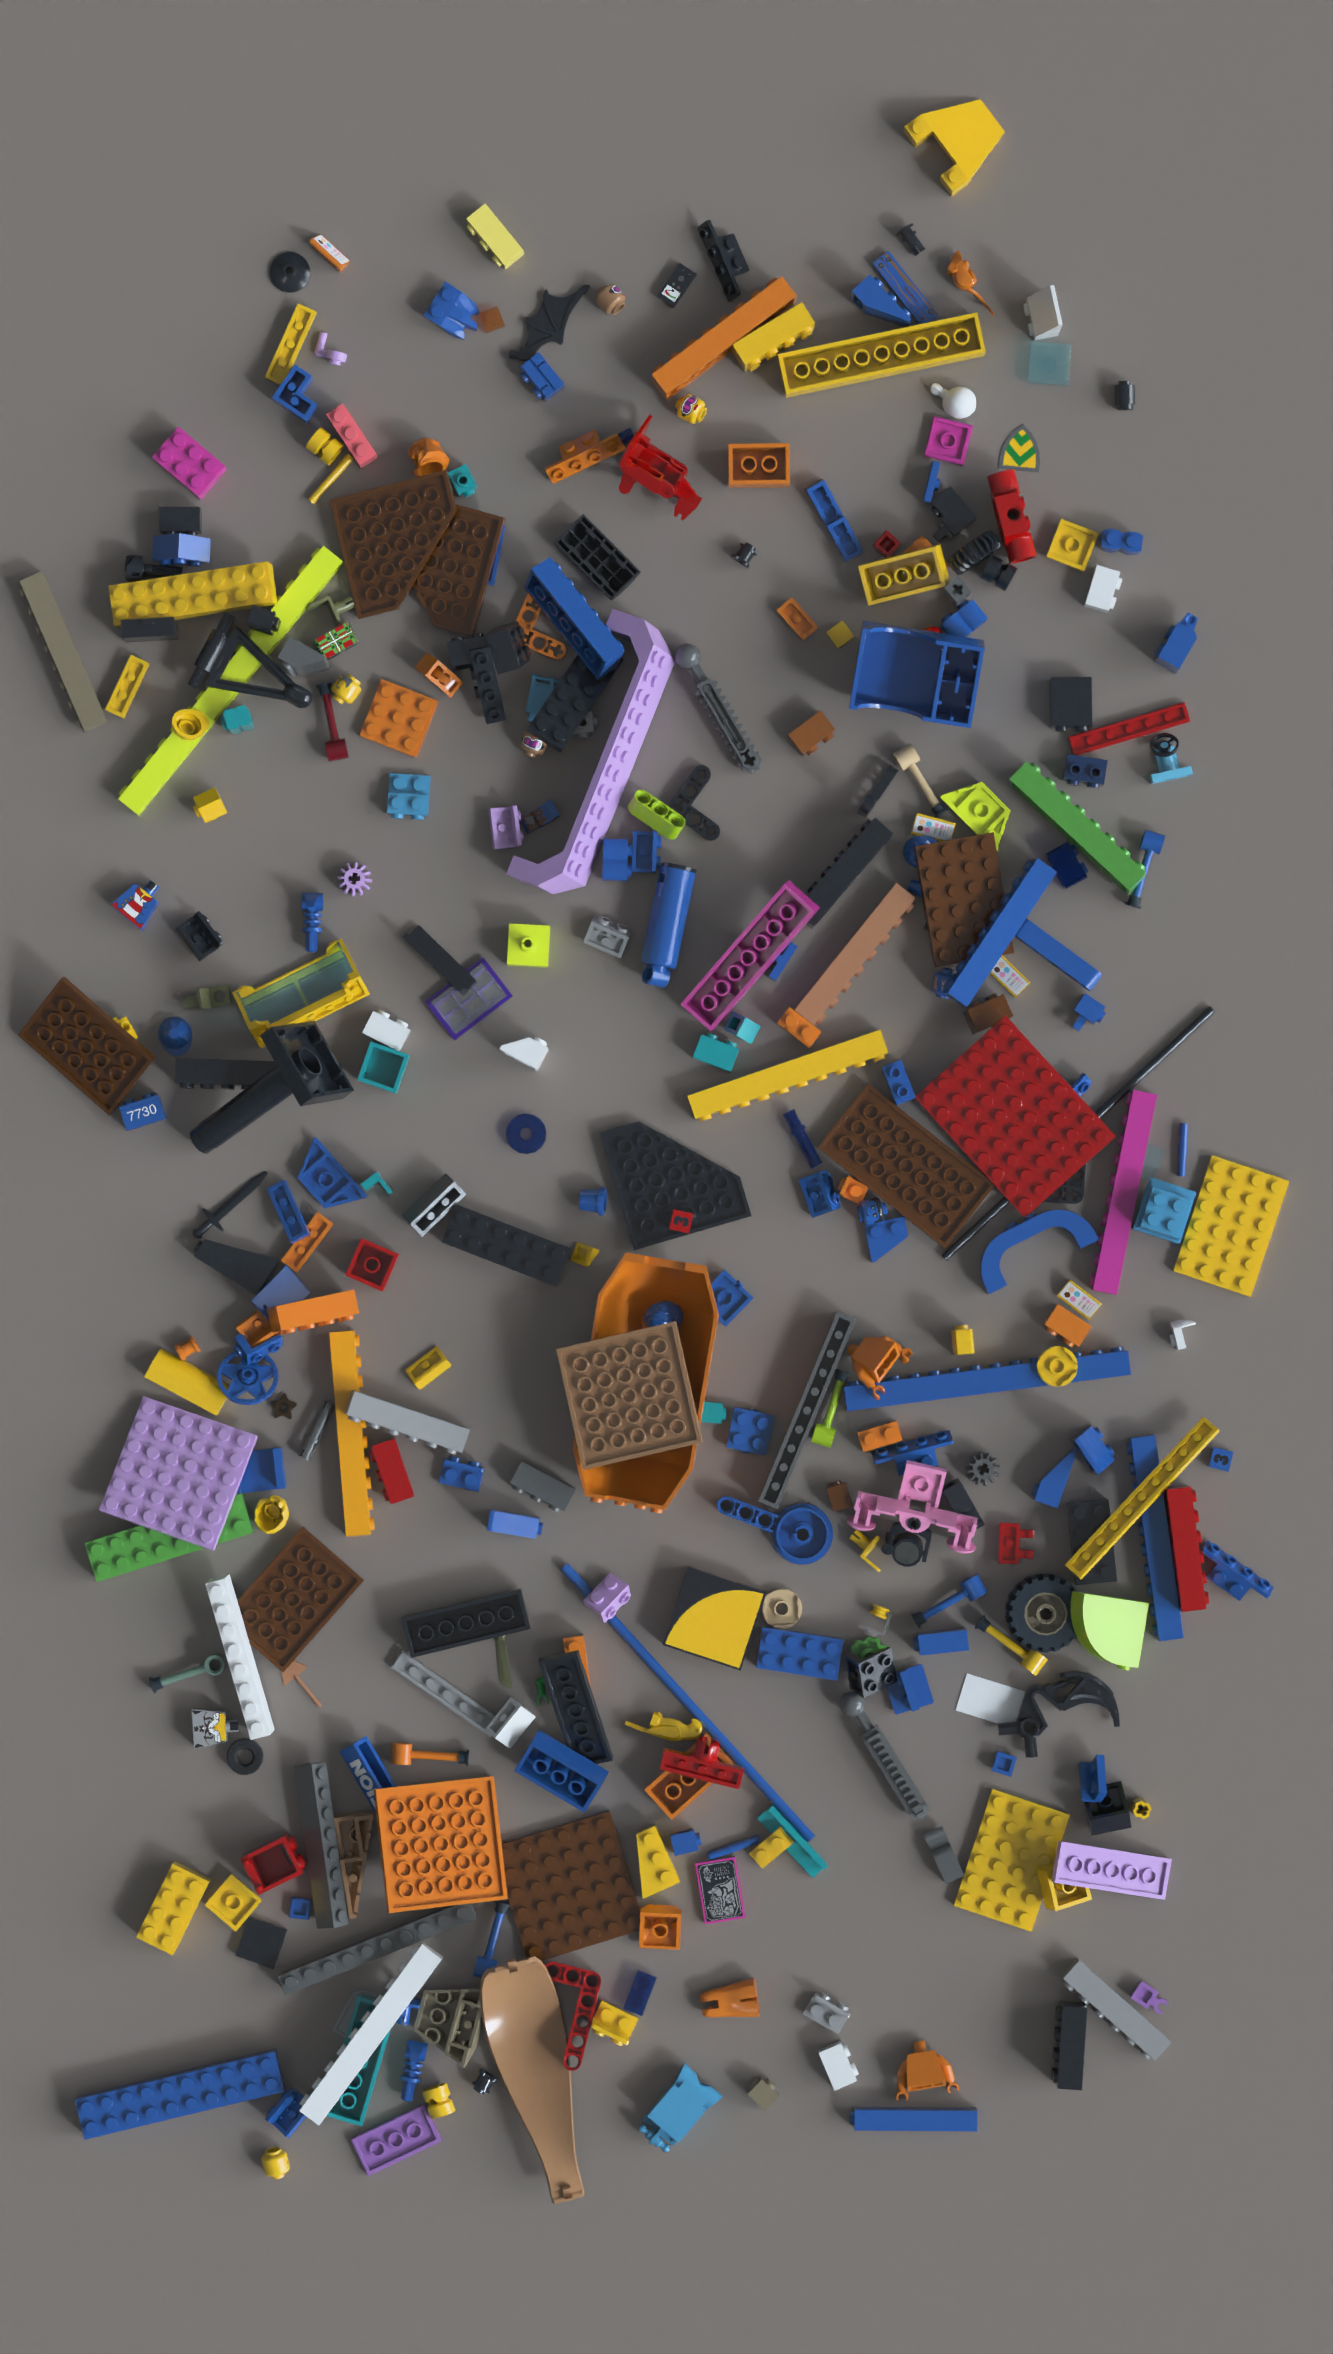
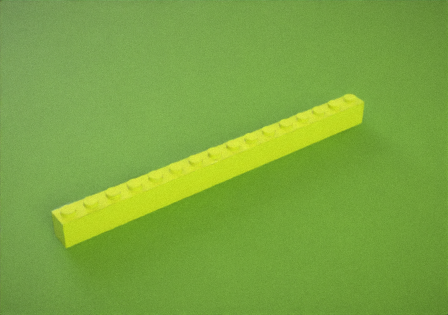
M326 547L317 548L312 553L310 563L308 565L305 563L299 569L298 573L300 575L295 581L292 579L285 587L287 591L284 595L277 597L278 604L273 605L274 607L271 611H275L281 620L279 631L274 632L273 636L253 629L248 632L247 636L267 656L272 653L306 611L307 606L315 600L343 565V561ZM240 643L234 651L236 654L229 661L220 679L247 683L262 665ZM210 687L206 691L202 690L195 698L197 700L193 707L189 706L187 709L199 710L205 714L209 721V727L206 732L195 740H182L174 733V729L171 727L170 732L172 733L167 739L164 737L157 745L159 749L154 755L151 753L144 761L146 765L143 769H138L133 774L131 784L129 786L125 785L120 790L118 800L140 816L239 692Z

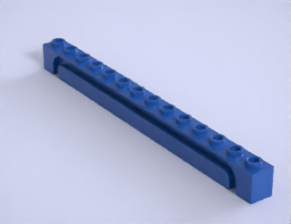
M1123 1347L1110 1348L1111 1352L1103 1353V1350L1090 1351L1091 1355L1083 1356L1082 1352L1073 1353L1077 1359L1078 1368L1076 1376L1070 1383L1131 1375L1128 1350L1123 1351ZM1031 1358L1030 1363L1022 1364L1021 1360L1009 1361L1010 1365L1002 1366L1001 1362L989 1364V1368L981 1369V1365L969 1366V1371L953 1368L949 1369V1373L941 1374L940 1370L928 1372L929 1376L922 1377L920 1373L908 1374L906 1379H900V1375L890 1376L888 1381L875 1382L876 1386L881 1385L885 1389L884 1395L880 1391H875L880 1397L879 1400H875L872 1397L873 1390L871 1388L868 1389L864 1384H860L859 1381L847 1382L848 1386L843 1388L846 1411L1048 1386V1384L1041 1380L1037 1372L1038 1358Z

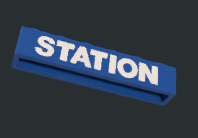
M365 1736L339 1752L376 1814L374 1789L396 1787L368 1737Z

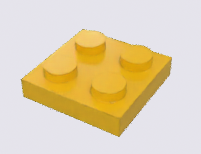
M1061 519L1046 558L1084 572L1099 533Z
M231 1873L207 1901L205 1906L236 1932L263 1899Z

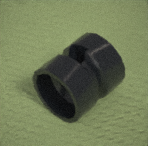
M992 555L980 578L988 583L995 582L997 588L1006 591L1018 568L1009 563L1004 565L1002 559Z

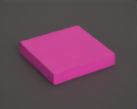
M933 416L924 457L963 466L973 425Z

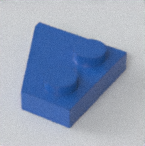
M905 1217L884 1220L882 1223L870 1226L864 1224L871 1263L876 1262L908 1237Z

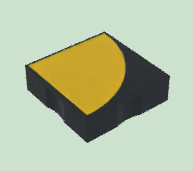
M688 1566L663 1645L741 1671L766 1591L739 1582H733Z

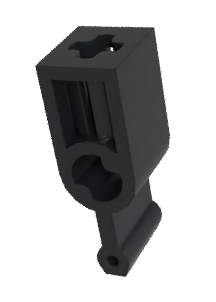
M958 1478L943 1486L942 1493L953 1512L977 1517L976 1530L985 1525Z

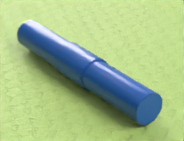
M1180 1123L1177 1176L1185 1177L1187 1156L1188 1124Z
M758 1835L707 1853L710 1860L760 1843Z

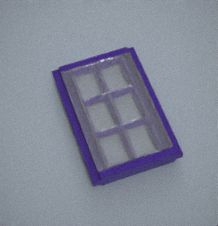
M484 958L466 970L477 980V983L464 996L449 983L425 1001L454 1040L458 1039L513 997Z

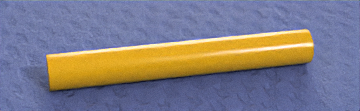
M347 454L308 498L313 505L354 458Z

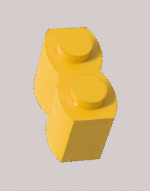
M968 1325L955 1326V1330H951L953 1355L973 1354L972 1329H968Z

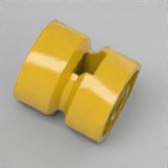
M322 427L316 431L306 445V449L314 455L319 454V459L328 466L344 448V444L336 438L331 439V434Z
M440 2083L422 2090L425 2102L429 2103L427 2110L430 2119L439 2118L455 2111L452 2099L448 2098L450 2091L447 2083Z

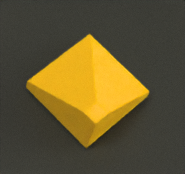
M577 1242L570 1261L588 1267L599 1253V1249Z

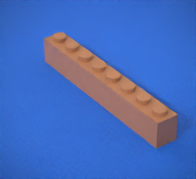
M896 883L794 1011L812 1025L815 1023L820 1025L827 1016L824 1014L828 1007L832 1009L839 1001L837 998L838 994L841 991L845 993L852 985L849 982L854 975L856 977L860 975L864 970L863 963L866 960L871 961L877 953L875 948L879 943L882 946L890 937L887 933L892 927L896 930L903 921L900 918L903 913L909 914L916 905L913 903L915 897Z

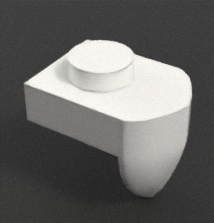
M1190 1320L1170 1322L1172 1334L1169 1337L1172 1347L1176 1346V1350L1186 1348L1181 1328L1194 1325L1196 1322Z

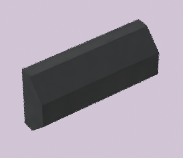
M584 514L554 542L611 601L619 596L641 573Z

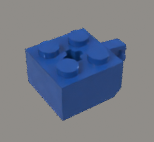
M1187 613L1181 622L1169 627L1164 636L1167 639L1166 642H1161L1154 653V656L1157 657L1154 662L1175 674L1177 673L1197 639L1196 632L1194 631L1198 621L1196 616Z

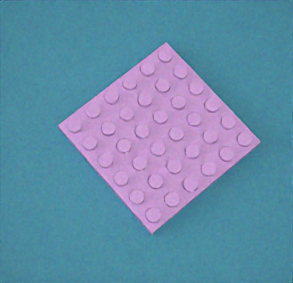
M143 1396L99 1511L215 1551L258 1436Z

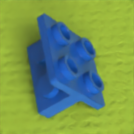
M922 1664L896 1671L897 1681L887 1686L896 1715L910 1710L913 1712L919 1710L920 1707L934 1703Z

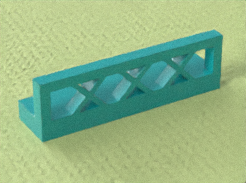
M773 1804L757 1817L771 1834L779 1827L784 1830L793 1841L792 1845L786 1850L812 1878L822 1869L825 1870L828 1867L827 1862Z

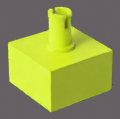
M509 923L507 966L548 968L550 926Z

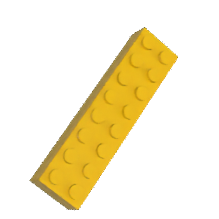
M268 561L109 585L113 624L119 629L121 628V620L174 617L175 620L251 609L253 605L264 607L278 604L273 566Z

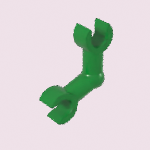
M543 1676L535 1680L538 1694L536 1703L538 1706H540L539 1699L541 1697L546 1698L549 1705V1697L545 1692Z

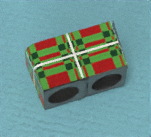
M348 622L312 641L319 653L324 655L328 661L359 644Z

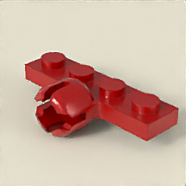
M699 1737L696 1740L692 1754L668 1748L664 1749L660 1765L661 1770L740 1789L745 1768L718 1761L720 1744L717 1740L711 1739L710 1746L707 1748L708 1737Z

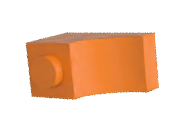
M427 652L414 667L450 698L463 684V681L443 663Z

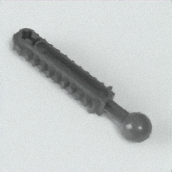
M685 643L680 645L675 652V661L679 667L688 669L698 688L695 696H702L699 702L706 703L704 710H711L708 717H715L712 723L719 724L716 730L723 731L720 737L727 738L724 744L731 745L729 752H735L733 759H739L737 766L742 769V772L750 774L759 770L762 758H760L759 752L753 751L754 744L748 745L751 739L750 737L744 738L747 733L746 730L740 731L742 723H735L738 717L731 716L734 710L727 709L730 703L723 702L726 696L719 695L722 689H715L718 682H711L699 665V649L692 644ZM747 749L749 751L747 752L748 757L750 759H755L753 761V766H750L749 764H744L746 762V758L742 754H744L747 751Z
M854 1691L845 1693L840 1699L841 1711L849 1717H854L863 1732L860 1734V1737L911 1819L914 1821L918 1818L921 1821L928 1817L926 1812L930 1811L923 1797L877 1724L873 1726L864 1712L865 1699Z

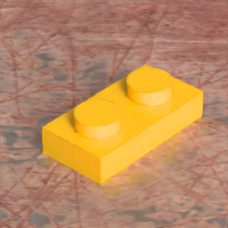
M779 1827L752 1849L749 1855L763 1869L792 1845L793 1841Z

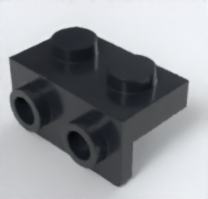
M200 911L196 912L193 917L175 929L199 962L218 950L223 944L221 935L214 931L208 918Z

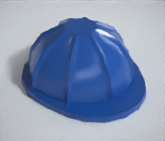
M170 1017L160 1025L158 1039L169 1054L181 1056L190 1049L192 1029L184 1019Z

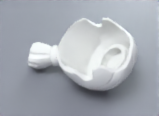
M932 384L931 393L943 398L942 406L948 415L962 419L970 416L975 411L976 397L970 389L954 387L947 390L943 389L940 384Z

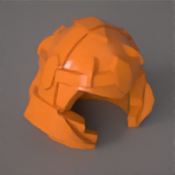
M424 437L414 441V444L409 447V458L413 460L417 467L412 473L415 477L446 470L449 464V457L442 450L439 441Z

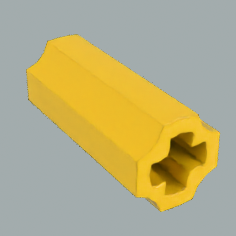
M1139 1797L1132 1799L1130 1805L1131 1812L1136 1817L1142 1819L1149 1817V1813L1152 1810L1150 1804L1145 1799H1140ZM1139 1805H1142V1806H1143V1807H1142V1808H1143L1142 1811H1139V1810H1138V1809H1139V1808H1138Z

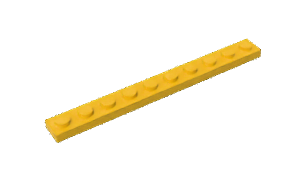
M1203 1416L1065 1564L1066 1568L1081 1580L1219 1433V1429Z

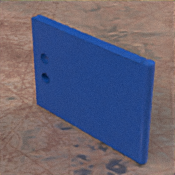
M284 1265L250 1301L269 1321L268 1308L302 1301L311 1292L287 1265Z

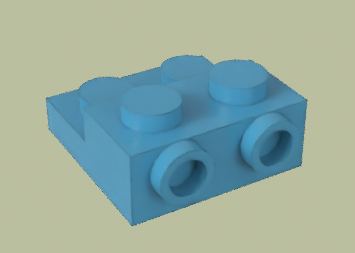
M390 773L387 814L391 815V818L403 819V815L411 816L413 820H424V817H428L431 776Z

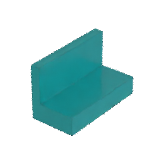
M376 1172L361 1183L365 1191H369L378 1183H381L388 1194L391 1195L393 1193L379 1172Z

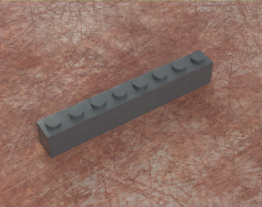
M326 1762L295 1766V1774L317 1929L337 1928L348 1925Z

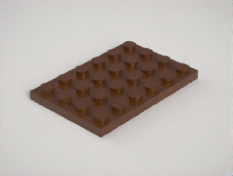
M994 832L913 846L934 967L957 964L961 960L964 961L968 955L966 953L968 948L978 941L980 930L983 927H987L990 923V915L995 910L998 911L1002 905L1000 901L1004 896ZM1012 941L1002 955L1014 953Z
M65 976L59 980L18 1034L21 1039L108 1115L115 1111L156 1059L148 1049Z
M302 1526L238 1600L249 1643L280 1671L284 1672L360 1586L364 1579Z

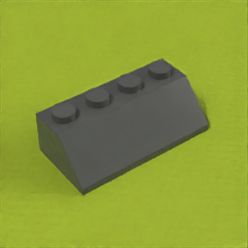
M289 636L277 657L284 672L294 678L296 675L304 677L326 671L331 667L324 655Z

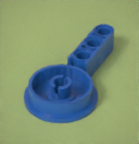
M722 1496L717 1502V1508L720 1513L770 1532L777 1552L791 1563L799 1565L814 1563L821 1559L831 1546L833 1539L831 1522L827 1515L814 1505L798 1503L785 1508L779 1513H772L730 1496ZM726 1499L732 1502V1508L728 1511H724L720 1507L721 1502ZM742 1507L750 1508L751 1515L748 1518L740 1516L739 1512ZM762 1514H767L770 1517L769 1524L765 1526L761 1525L758 1521ZM806 1529L808 1537L805 1540L798 1539V1530Z

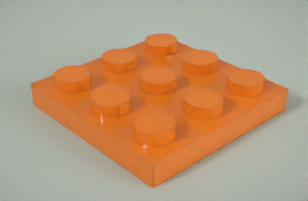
M381 679L359 736L417 758L439 701Z

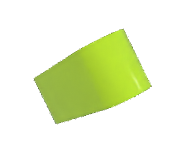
M645 790L636 791L628 804V810L633 816L667 839H676L685 826V819L682 815Z

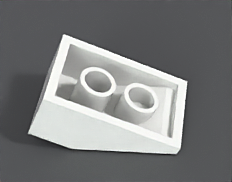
M1050 285L1027 297L1026 304H1023L1025 316H1029L1030 319L1028 324L1029 335H1033L1034 341L1058 336L1063 325L1055 287Z

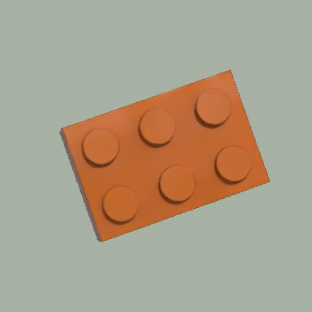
M728 444L729 488L790 487V444Z

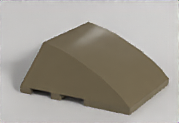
M480 1989L424 1990L413 2028L416 2033L432 2045L437 2046L445 2055L450 2056L463 2068H465L477 2047L483 2026Z

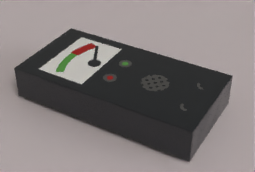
M679 263L657 295V298L674 309L697 274Z

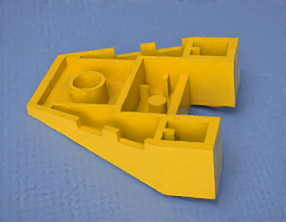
M981 99L920 114L904 126L903 130L915 148L933 135L954 163V166L944 172L939 180L951 197L969 184L972 177L1005 133Z

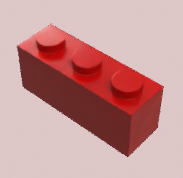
M396 1438L371 1446L372 1450L369 1451L372 1462H377L379 1470H376L379 1482L383 1481L385 1489L382 1492L385 1501H390V1504H394L414 1497L415 1494Z

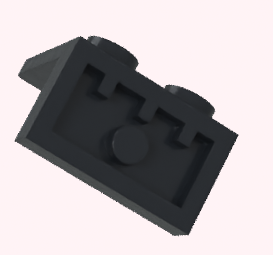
M886 1647L864 1659L853 1652L844 1655L850 1689L863 1698L897 1681L892 1648Z

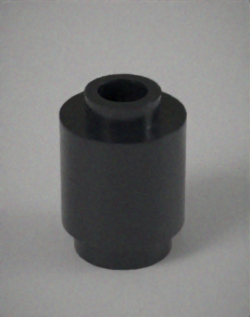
M1118 381L1119 385L1114 386L1117 410H1133V405H1135V385L1131 384V381Z

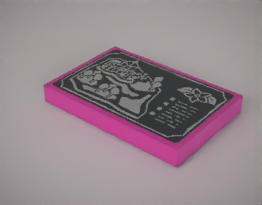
M735 1856L695 1863L705 1924L746 1918Z

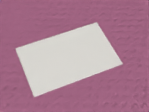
M967 1673L956 1711L994 1723L1016 1722L1025 1691Z

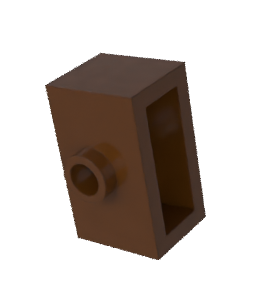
M995 993L986 997V1002L979 1004L977 1001L968 1005V1010L963 1012L973 1035L994 1026L1005 1015L1008 1018L1014 1016L1004 994L997 996Z

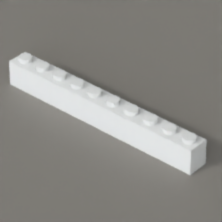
M424 1942L421 1946L416 1945L410 1953L412 1956L410 1961L402 1963L397 1970L400 1973L396 1979L391 1978L385 1986L388 1989L384 1996L380 1994L374 2001L373 2005L376 2007L371 2013L369 2011L365 2013L360 2020L363 2022L359 2029L354 2028L348 2037L351 2039L347 2046L343 2044L336 2053L339 2057L335 2062L330 2061L324 2069L326 2072L325 2076L322 2079L318 2077L312 2085L313 2092L310 2096L306 2094L299 2104L302 2107L299 2111L317 2125L321 2124L443 1957Z

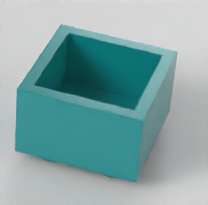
M370 1041L357 1080L397 1094L410 1055Z

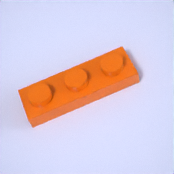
M317 1212L307 1225L310 1235L295 1242L281 1261L298 1273L334 1223Z

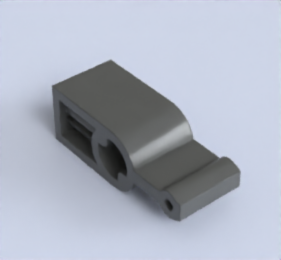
M959 576L943 589V592L955 606H959L971 594V590Z
M940 1826L923 1834L945 1884L963 1877L964 1874L943 1827Z

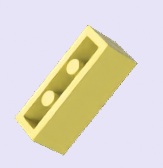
M486 204L466 218L468 223L467 229L473 236L477 234L481 239L479 243L486 252L488 250L491 251L494 255L492 259L498 267L502 265L506 270L524 255V250Z

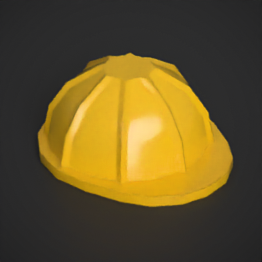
M182 709L177 711L172 717V727L174 733L182 740H195L206 732L209 727V721L205 714L199 710Z

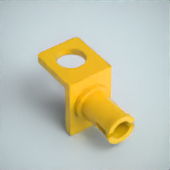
M855 1530L854 1533L860 1539L853 1534L849 1539L863 1549L860 1557L880 1573L881 1569L866 1557L881 1538L877 1535L874 1540H870L862 1532Z

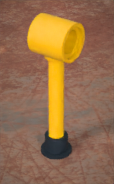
M983 1615L975 1629L978 1628L982 1632L986 1631L1023 1658L1020 1665L1036 1676L1048 1659L1038 1651L1029 1650L1027 1652L991 1626V1622L985 1619L986 1616Z

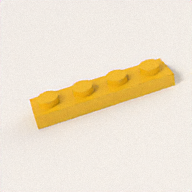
M299 303L297 304L265 375V379L279 385L282 384L297 359L317 311Z

